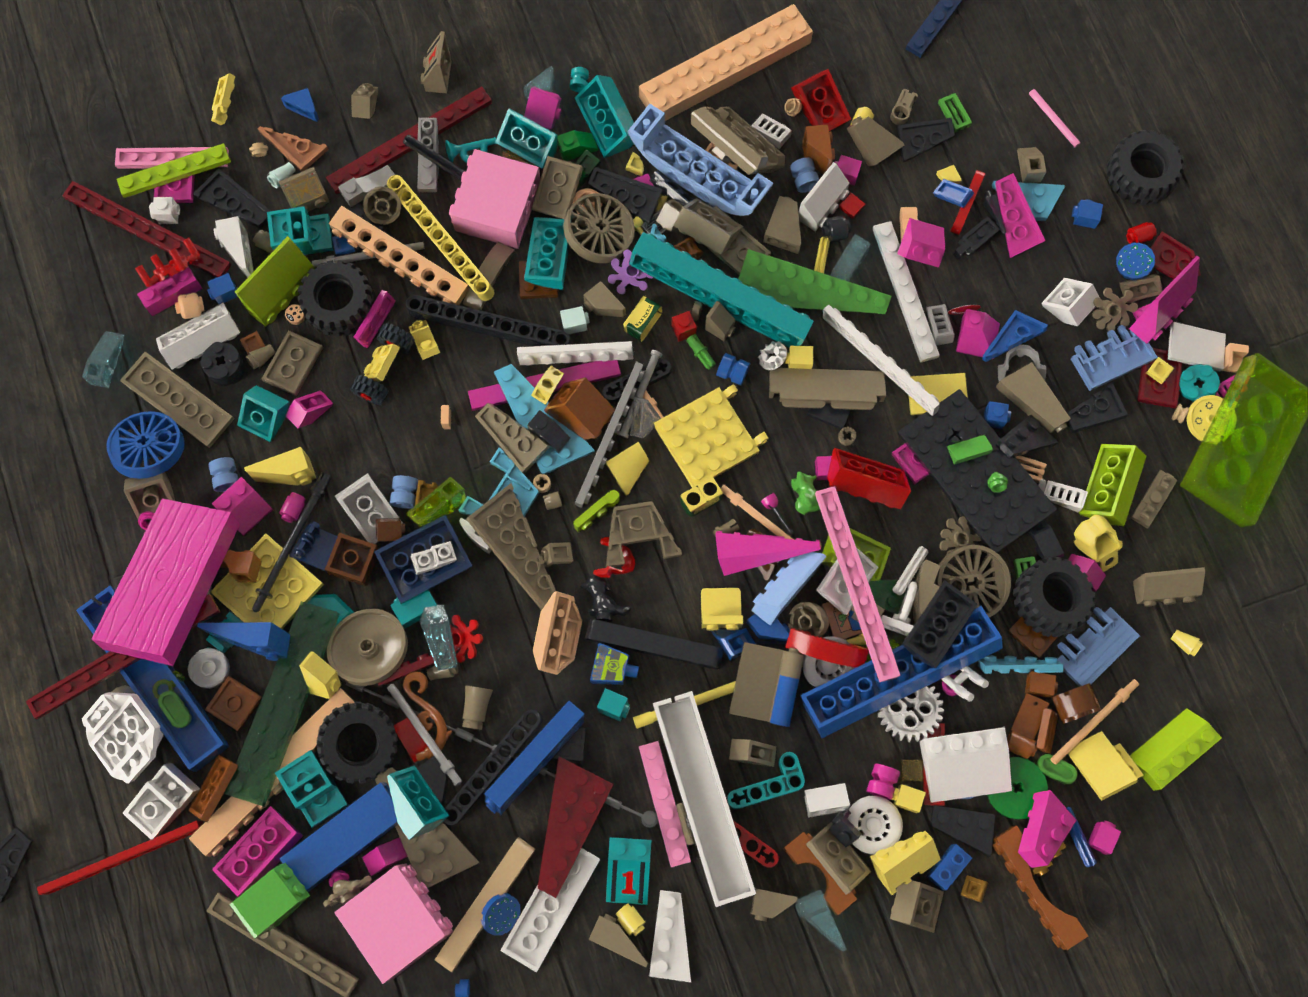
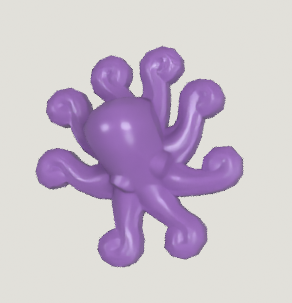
M625 250L623 252L625 258L622 262V267H619L620 261L617 258L611 261L612 267L619 274L609 275L608 282L615 284L616 280H622L621 284L617 287L619 294H625V287L629 283L645 291L648 287L647 283L637 279L646 277L652 279L653 277L629 265L632 252Z

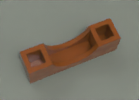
M228 550L220 568H228L229 573L237 582L256 583L262 561L253 551L235 552Z
M802 832L783 849L796 865L810 863L817 866L823 872L826 878V891L822 899L835 915H839L857 900L855 897L856 891L853 889L847 895L842 891L807 847L806 843L813 837L809 833L806 835Z

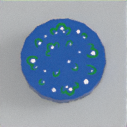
M1131 243L1124 246L1116 258V266L1119 273L1124 278L1130 280L1147 277L1155 265V255L1152 249L1142 243Z
M508 893L493 896L482 910V926L492 935H503L509 932L515 926L520 916V904L517 899Z

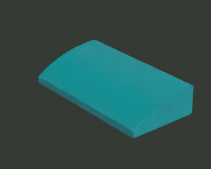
M534 217L524 276L525 281L547 288L563 290L570 246L564 234V219Z

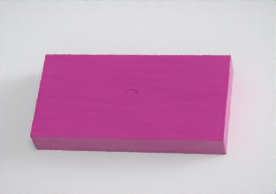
M162 498L92 640L103 650L173 666L240 526L231 512Z

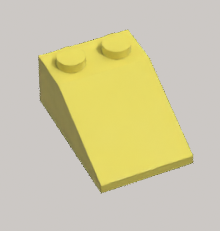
M301 447L244 467L245 471L255 482L307 485L312 480L317 479L310 458Z

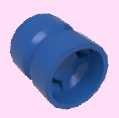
M725 353L716 376L723 379L731 378V382L741 386L749 370L750 363L742 359L736 361L735 356Z

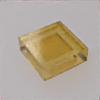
M901 760V781H923V760Z

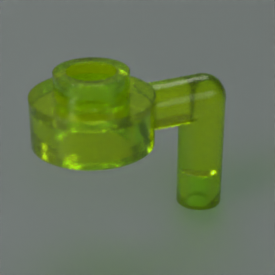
M177 671L172 672L176 675L177 679L182 682L185 681L183 674ZM162 679L157 681L152 689L153 695L159 699L158 687L162 684L168 686V691H174L176 684L173 680Z

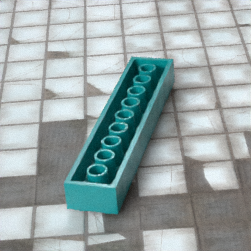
M643 232L632 251L629 265L711 308L716 301L720 302L736 321L777 342L779 341L788 348L790 346H801L814 322L808 315L794 311L789 305H782L772 296H765L759 293L758 289L742 284L739 279L725 275L720 269L711 268L705 261L692 258L689 253L675 249L672 244L658 240L653 234Z

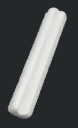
M923 546L917 549L894 586L893 592L897 593V595L904 593L927 556L928 550Z

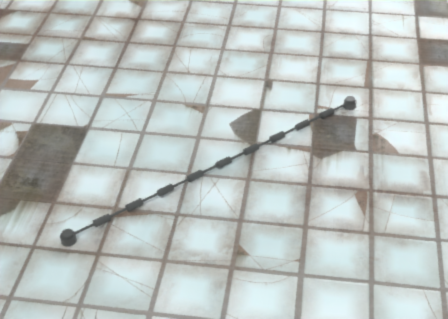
M290 646L288 647L287 658H278L284 662L290 661L292 658L303 662V659L294 656V651ZM346 682V686L362 693L366 691L381 698L382 702L397 709L400 708L396 700L386 694L382 696L367 689L366 686H358ZM413 710V712L416 715L420 714L419 712ZM428 718L427 722L433 723L435 726L436 723L434 722V720L432 718ZM446 725L447 729L455 732L456 736L469 742L475 741L492 749L491 752L497 746L496 744L492 746L474 738V734L461 728L454 729ZM504 748L501 749L504 756L508 757L511 751ZM546 767L539 772V774L544 776L548 774L554 778L556 777L555 774L547 771L548 768ZM610 796L605 801V804L618 810L622 808L642 817V824L647 828L654 827L658 822L657 814L653 811H646L644 814H641L621 805V801Z

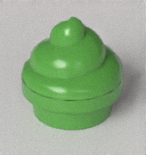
M994 472L987 483L993 492L998 493L1007 488L1008 480L1003 474Z

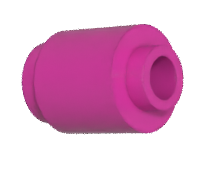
M292 492L290 496H287L279 512L282 515L281 518L289 523L298 521L305 507L304 502L306 499Z

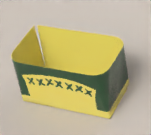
M643 296L624 322L625 332L642 342L661 316L659 312L662 313V306Z
M712 476L681 494L680 503L687 515L693 517L720 502L723 492ZM709 482L714 483L717 488V492L712 496L706 495L703 491L704 485ZM696 492L699 494L700 502L697 505H690L687 502L686 497L689 493Z

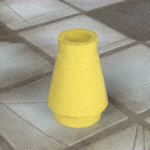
M1176 630L1171 637V640L1188 655L1195 656L1203 645L1199 638Z

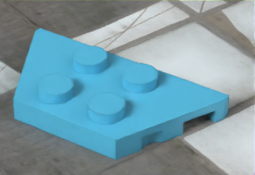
M996 181L992 183L993 190L996 189ZM1018 182L1035 220L1046 221L1061 195L1064 185Z

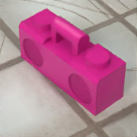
M187 267L184 271L169 276L165 280L138 293V296L148 312L154 316L174 305L175 302H178L179 295L196 293L203 288L191 269Z

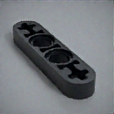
M665 359L657 361L654 369L656 377H654L653 373L648 386L669 376L671 372L669 361ZM660 365L666 367L665 372L659 370ZM647 366L643 367L642 371H645ZM631 373L604 387L603 397L609 403L620 400L622 393L618 390V385H620V389L623 392V384L628 381ZM637 381L634 388L638 390L641 382ZM609 390L612 392L616 391L614 397L608 395Z

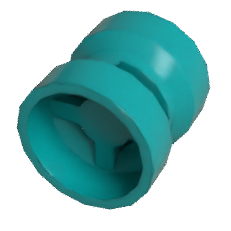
M574 67L571 70L572 80L570 81V89L575 92H581L588 84L589 71L586 68Z

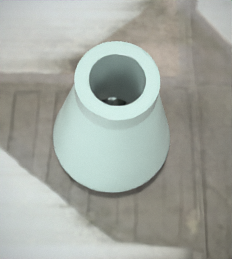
M288 162L284 166L269 172L270 175L267 176V179L273 187H281L279 181L289 178L295 172V168Z

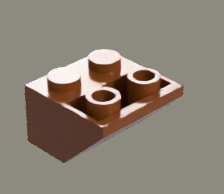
M828 125L806 126L802 142L804 158H812L816 170L824 175L832 165L833 160H835V150L831 148L833 141L832 132H829Z

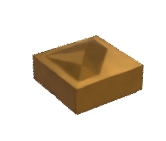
M967 875L961 896L982 903L988 882Z

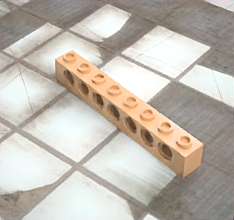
M341 206L330 221L331 232L339 238L343 236L351 246L355 248L359 246L367 256L371 258L375 256L383 266L387 268L391 266L399 276L403 278L406 276L411 279L410 282L415 286L426 288V292L431 296L436 297L437 295L442 298V302L460 305L469 289L468 284L345 207ZM349 227H356L354 231L347 232V229ZM366 236H371V239L368 242H364L363 238ZM381 246H387L385 251H378ZM396 256H403V259L401 261H394V258ZM413 265L419 266L418 270L414 272L410 271V267ZM428 275L435 276L432 281L425 280ZM444 285L451 286L448 291L441 290Z

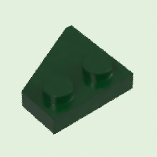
M899 579L869 581L875 603L885 609V612L892 615L898 614L906 590L902 595H897V593L893 592V588Z

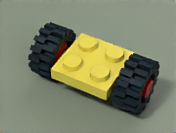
M388 323L384 324L377 336V340L384 344V346L375 349L372 354L373 360L371 364H368L364 370V377L357 375L350 389L351 392L358 395L359 398L367 400L369 403L381 406L389 390L384 385L379 384V381L384 380L397 352L408 354L415 341L414 337L397 326L395 327Z

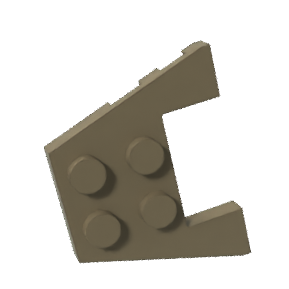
M652 501L613 508L606 568L607 566H624L625 561L621 545L659 539L663 559L682 555L680 548L675 544L673 536L668 532L662 517Z

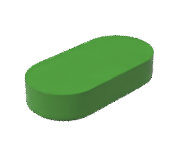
M174 691L163 692L158 699V704L169 722L176 728L187 727L191 723L192 715L180 696Z
M1045 754L1038 758L1036 765L1045 776L1062 784H1071L1076 780L1077 770L1073 765L1063 760L1055 765L1050 760L1053 757L1051 754Z

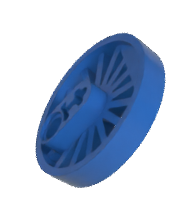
M141 412L125 418L114 427L107 440V453L113 467L122 475L137 479L154 477L169 470L179 460L184 450V436L180 428L171 417L159 412ZM136 425H141V434L135 427ZM132 429L135 435L128 432V430ZM162 456L164 458L159 461L157 457ZM144 458V467H140ZM153 458L155 464L150 465L149 459Z

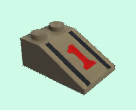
M443 31L439 33L429 47L427 57L423 59L425 72L421 74V84H424L426 92L447 93L452 61L446 35Z

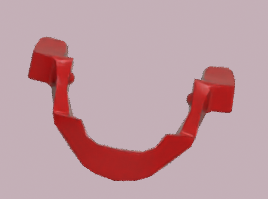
M609 537L602 538L600 543L608 546ZM621 545L625 561L624 566L621 568L623 570L607 566V568L594 570L593 574L598 577L610 578L611 574L618 575L632 572L635 568V559L631 550Z

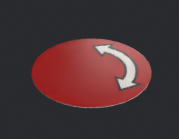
M961 306L948 311V314H964L966 309L976 311L981 306Z

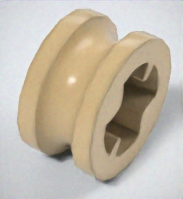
M1179 404L1172 416V420L1177 419L1179 423H1182L1189 408H1183Z
M539 474L534 478L533 485L539 493H545L550 489L551 481L547 475ZM541 479H544V482H548L544 484L543 488H540V485L537 486Z

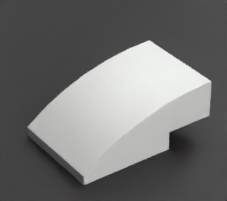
M172 763L164 764L154 778L143 786L123 814L150 839L156 838L186 808L200 788Z

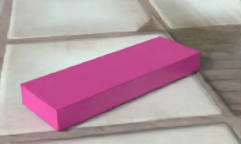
M381 290L354 335V338L363 347H369L395 303V300L387 291Z

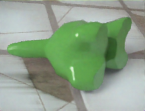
M799 471L797 472V479H792L791 483L793 490L799 495L795 502V508L799 513L805 515L808 512L820 510L815 496L817 490L813 486L817 476L806 475Z

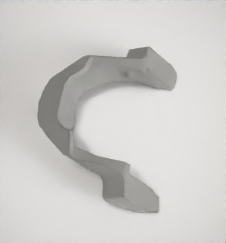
M1019 345L1009 350L1004 364L998 365V380L1000 381L1005 378L1006 370L1009 369V361L1013 356L1018 355L1022 357L1027 355L1033 360L1036 369L1044 380L1046 377V366L1040 364L1038 352L1028 345Z

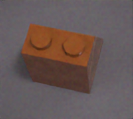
M585 377L564 383L544 411L586 440L595 439L601 434V429L611 420V415L615 409Z

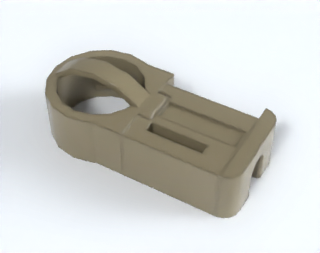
M907 89L902 90L890 115L891 121L894 124H906L914 101L916 102L917 93L912 92L911 94L908 93L909 90ZM895 112H900L898 117L894 114Z

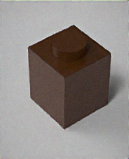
M400 518L376 519V539L378 542L396 541L402 535H405V524L401 523Z

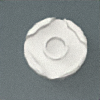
M205 648L199 650L189 661V677L196 685L202 688L218 687L229 675V661L225 654L217 649Z

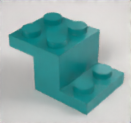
M305 206L267 212L272 250L276 249L288 236L304 255L334 251L328 214L309 216Z
M312 750L275 772L296 809L302 810L312 828L349 805L331 774L322 767Z

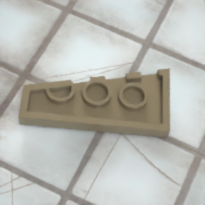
M487 403L475 416L522 473H526L551 447L491 403Z

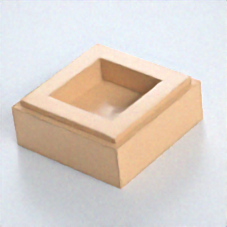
M449 405L441 406V425L444 429H451V409Z

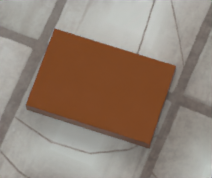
M218 755L189 811L202 821L208 823L238 765Z

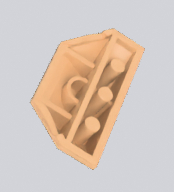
M555 591L540 613L533 646V654L537 668L540 671L558 675L561 670L566 668L575 659L582 619L575 604L574 596Z

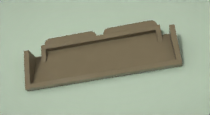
M797 368L769 370V398H773L774 393H780V402H782L784 407L823 408L825 403H831L834 409L871 410L877 403V397H879V402H883L886 397L885 378L882 371Z

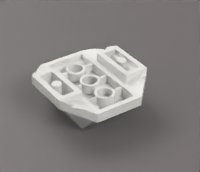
M113 692L102 694L82 718L90 747L111 776L124 780L126 783L135 781L156 757L157 747L164 735L160 730L159 723L137 694Z

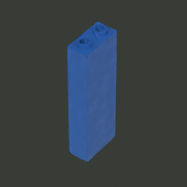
M568 701L484 793L486 806L494 814L499 812L502 815L584 723V713L572 702Z
M380 782L280 858L282 864L286 863L292 869L294 875L304 885L307 892L311 891L398 825L390 788L387 783Z

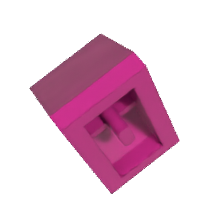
M1071 554L1068 560L1072 561V565L1077 564L1081 568L1080 571L1088 575L1087 579L1093 585L1092 590L1096 592L1106 576L1095 560Z
M399 837L376 847L362 858L370 875L373 876L408 856Z

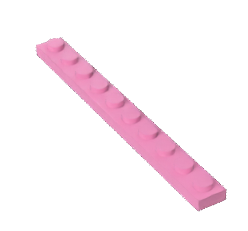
M834 486L816 491L815 496L879 682L900 677V672L836 488Z

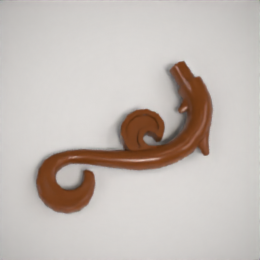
M411 672L404 679V690L413 701L426 710L417 716L425 729L430 731L434 725L427 722L428 718H432L436 723L437 736L435 743L442 751L452 730L447 731L442 715L434 706L412 692L410 685L413 681L420 683V689L417 692L421 694L426 690L428 680L425 674L421 672ZM428 747L416 754L418 761L426 758L430 759L434 756Z

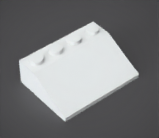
M1005 727L925 738L919 741L931 803L1012 791L1009 747Z

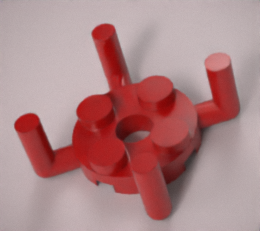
M190 238L183 240L191 254L187 257L185 255L180 256L176 248L169 251L173 259L165 266L157 254L150 257L156 267L153 270V277H149L142 265L135 268L147 287L165 280L166 276H173L189 267L188 265H191L200 258V254Z

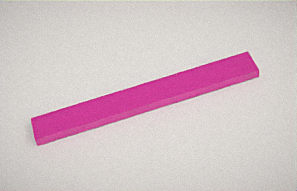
M594 361L560 369L559 371L563 372L564 375L554 392L559 391L566 382L585 377L590 383L621 376L618 361ZM544 373L526 377V379L535 388ZM499 384L468 391L472 411L482 409L487 403H491L494 406L508 403Z

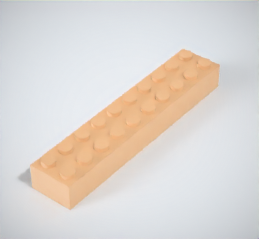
M793 4L639 86V98L645 107L652 104L663 111L666 121L811 43L813 31Z

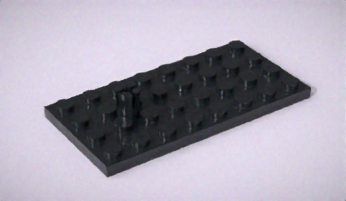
M960 389L940 402L936 414L932 416L925 412L897 433L960 514L965 516L968 524L986 547L996 553L1057 511V508L1015 457L1009 458L996 445L1000 438ZM978 436H986L993 448L990 454L953 464L947 446ZM994 472H999L1007 477V488L1002 492H993L988 487V479Z

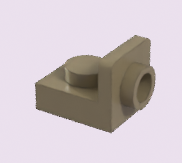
M570 542L548 543L541 550L540 556L543 558L544 567H549L552 564H569L573 562Z

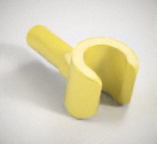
M636 216L633 219L635 231H638L641 235L644 232L641 228L644 222Z

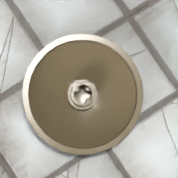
M380 609L360 610L344 618L335 627L328 641L327 658L330 666L336 670L338 677L343 681L358 686L373 685L387 679L400 667L407 652V635L399 620L389 612Z

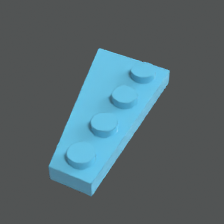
M988 655L978 660V667L985 674H992L993 669L1000 673H1009L1010 669H1014L1015 672L1028 673L1031 669H1034V672L1037 673L1063 672V664L1054 657H1045V660H1037L1036 657H1025V660H1019L1015 656H1004V659H996V656Z

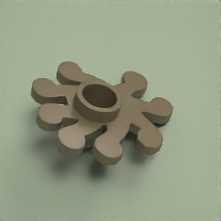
M1105 288L1103 295L1110 298L1111 301L1102 300L1099 297L1093 300L1094 306L1099 307V309L1094 310L1092 313L1094 319H1099L1096 323L1097 328L1104 329L1105 324L1109 322L1106 325V329L1108 331H1115V325L1121 317L1120 324L1125 327L1128 326L1130 320L1126 311L1135 312L1138 309L1136 303L1125 304L1133 298V292L1126 290L1124 296L1119 298L1112 293L1111 288Z
M965 516L958 519V524L961 527L955 524L953 518L946 521V526L949 529H943L940 533L941 537L945 538L944 541L940 542L941 550H947L948 547H955L957 549L967 545H975L973 541H981L976 533L974 535L970 534ZM969 549L970 554L971 552L975 554V549ZM962 555L960 559L965 564L964 555Z
M366 876L362 880L355 881L338 880L333 884L334 894H331L324 901V907L334 906L338 903L346 904L360 893L361 888L371 885V877Z

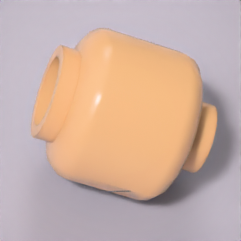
M196 293L179 295L178 302H175L176 313H181L184 319L199 317L204 311L202 297H198Z

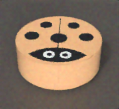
M291 305L285 311V316L291 324H300L305 319L299 305Z

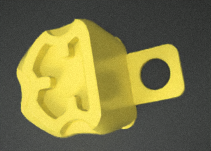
M1094 515L1090 519L1081 522L1074 532L1076 538L1074 544L1092 560L1100 562L1103 572L1118 563V550L1122 548L1123 543L1118 540L1117 533L1109 521L1103 516ZM1113 557V561L1105 566L1106 561Z

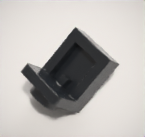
M849 810L843 814L839 812L831 820L833 824L829 828V831L845 848L859 839L862 834L847 819L851 814Z

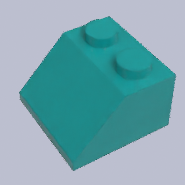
M256 385L243 395L237 426L271 442L286 418L285 415L290 401Z

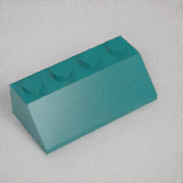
M596 75L575 97V100L603 157L607 158L634 145L628 134V130L634 124V121L612 77Z

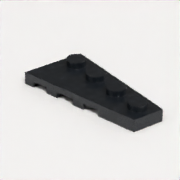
M597 167L594 168L588 182L591 188L601 194H606L619 200L630 213L638 216L649 225L663 194V189Z

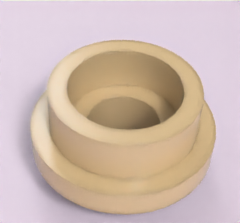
M790 98L785 103L784 109L789 116L794 117L800 112L802 103L797 98Z
M254 143L249 148L253 157L267 155L268 146L263 143Z

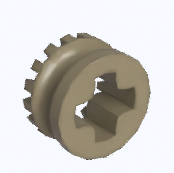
M851 427L842 428L838 435L839 442L844 446L854 443L856 439L854 429ZM843 433H845V434L850 433V434H851V436H850V439H851V440H849V439L844 440V438H843V437H844V434H843Z

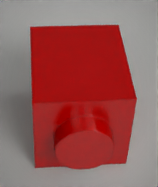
M690 311L672 317L671 326L678 342L696 334L697 327Z

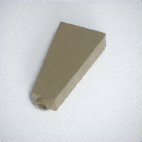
M1032 362L1003 378L997 384L996 388L1028 416L1032 415L1050 434L1054 431L1059 433L1068 427L1066 424L1071 418Z

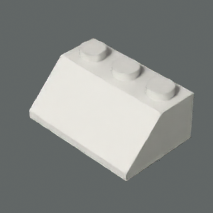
M832 163L800 205L799 221L815 232L819 226L822 228L825 225V221L828 219L827 216L836 211L839 206L837 203L840 200H844L849 193V181L836 163Z

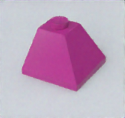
M966 309L961 321L956 352L983 357V354L998 335L1000 323L985 312Z

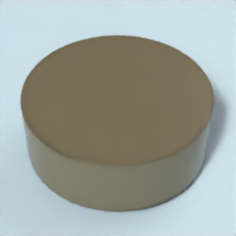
M695 301L691 315L695 321L699 320L703 306L702 302Z

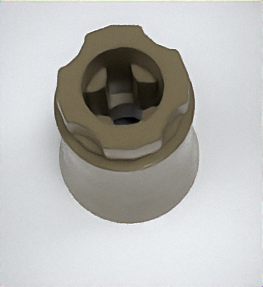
M465 686L462 727L482 730L493 690Z

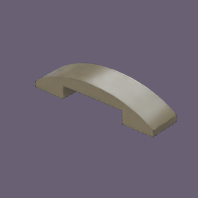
M497 242L479 268V271L491 286H493L504 266H507L515 252V249L500 242ZM469 287L463 305L481 311L486 301L481 300ZM487 287L482 288L480 292L485 291Z

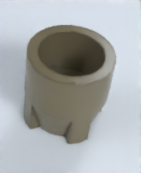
M558 491L543 496L547 510L562 506Z

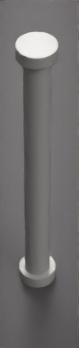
M652 350L650 353L652 356L622 429L617 434L620 437L626 439L629 437V429L657 361L662 357V353L656 350Z

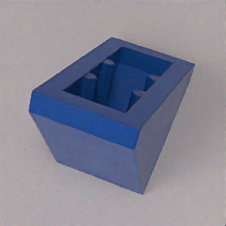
M308 88L284 95L281 98L286 109L318 122L319 118Z

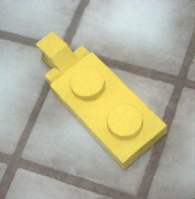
M230 73L219 78L212 106L214 112L211 121L219 125H223L228 117L226 112L231 103V92L235 87V76Z

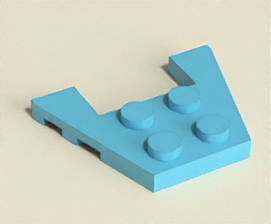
M498 448L490 460V464L506 474L490 499L512 483L513 492L516 499L519 500L520 509L525 517L537 498L539 491L516 467L513 461L508 458L504 451ZM467 496L458 511L462 514L471 515L483 504Z

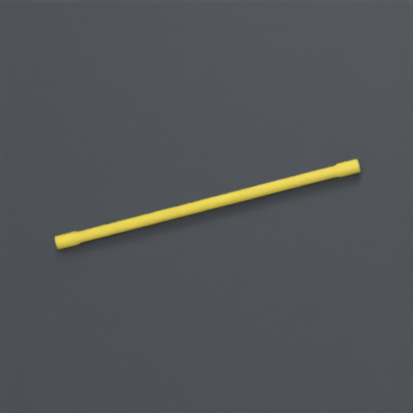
M863 633L846 640L848 643L858 646L867 645ZM736 681L694 696L696 705L698 706L733 693ZM649 711L633 717V720L638 729L657 721L655 711Z

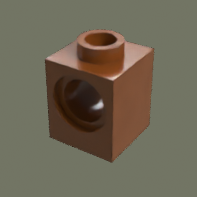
M1033 671L1027 674L1025 694L1050 698L1054 696V693H1057L1058 682L1056 681V675Z

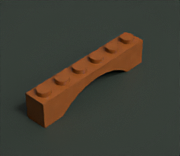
M1017 825L1012 826L993 838L995 843L993 847L998 855L1004 857L1006 861L1004 864L1011 874L1014 873L1018 879L1016 883L1020 890L1027 893L1030 898L1028 899L1030 906L1041 915L1040 921L1046 929H1050L1055 945L1058 948L1061 947L1064 950H1068L1087 938L1088 935L1076 917L1056 908L1040 892L1032 877L1028 863L1018 853L1023 834Z

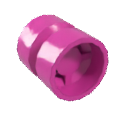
M874 764L871 774L873 780L869 781L866 792L892 800L895 791L893 784L897 783L900 771L885 765Z

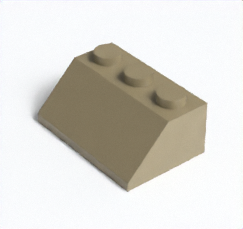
M697 198L682 207L674 224L682 234L690 235L697 243L708 246L712 252L717 254H723L727 251L743 228L741 224Z
M1205 567L1151 572L1141 575L1133 581L1137 604H1144L1145 607L1157 605L1156 602H1164V605L1176 603V600H1183V603L1196 601L1195 598L1201 596L1203 592Z

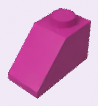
M320 390L294 399L285 416L297 428L312 424L333 403Z

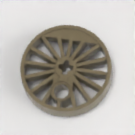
M593 193L579 198L570 207L564 219V234L568 244L579 256L591 262L610 263L614 258H621L624 255L623 252L629 249L634 237L635 227L630 212L619 200L606 194ZM591 202H595V210ZM600 202L606 204L602 215ZM609 206H611L615 210L605 219ZM575 209V210H576L577 212H579L581 215L576 214V213H574V212H572V211ZM619 212V218L611 220ZM592 240L590 250L586 249L584 246ZM597 241L599 245V254L594 253ZM604 244L610 254H605ZM613 245L620 251L616 252Z
M967 545L954 549L942 559L939 564L940 569L935 579V585L941 586L942 578H946L945 580L950 584L955 581L957 589L978 604L976 608L979 607V598L988 617L995 615L1005 605L1010 594L1011 577L1005 561L995 551L981 545ZM969 549H975L973 564ZM962 551L964 553L966 567L958 555V553ZM981 552H984L987 555L979 566ZM952 558H954L960 570H958L948 562ZM990 562V566H991V567H990L989 569H987L986 571H984V569L986 568V566H987L988 563ZM945 567L950 569L958 576L955 577L943 574ZM992 573V577L985 578L987 575ZM974 580L976 581V583L973 585H966L965 583L973 582ZM993 581L994 585L986 584L985 582ZM985 587L994 589L996 596L986 590ZM984 595H986L991 600L996 602L992 608L985 599Z

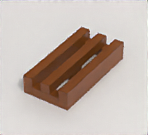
M1045 708L1043 710L1036 748L1044 753L1051 754L1059 714L1052 709Z

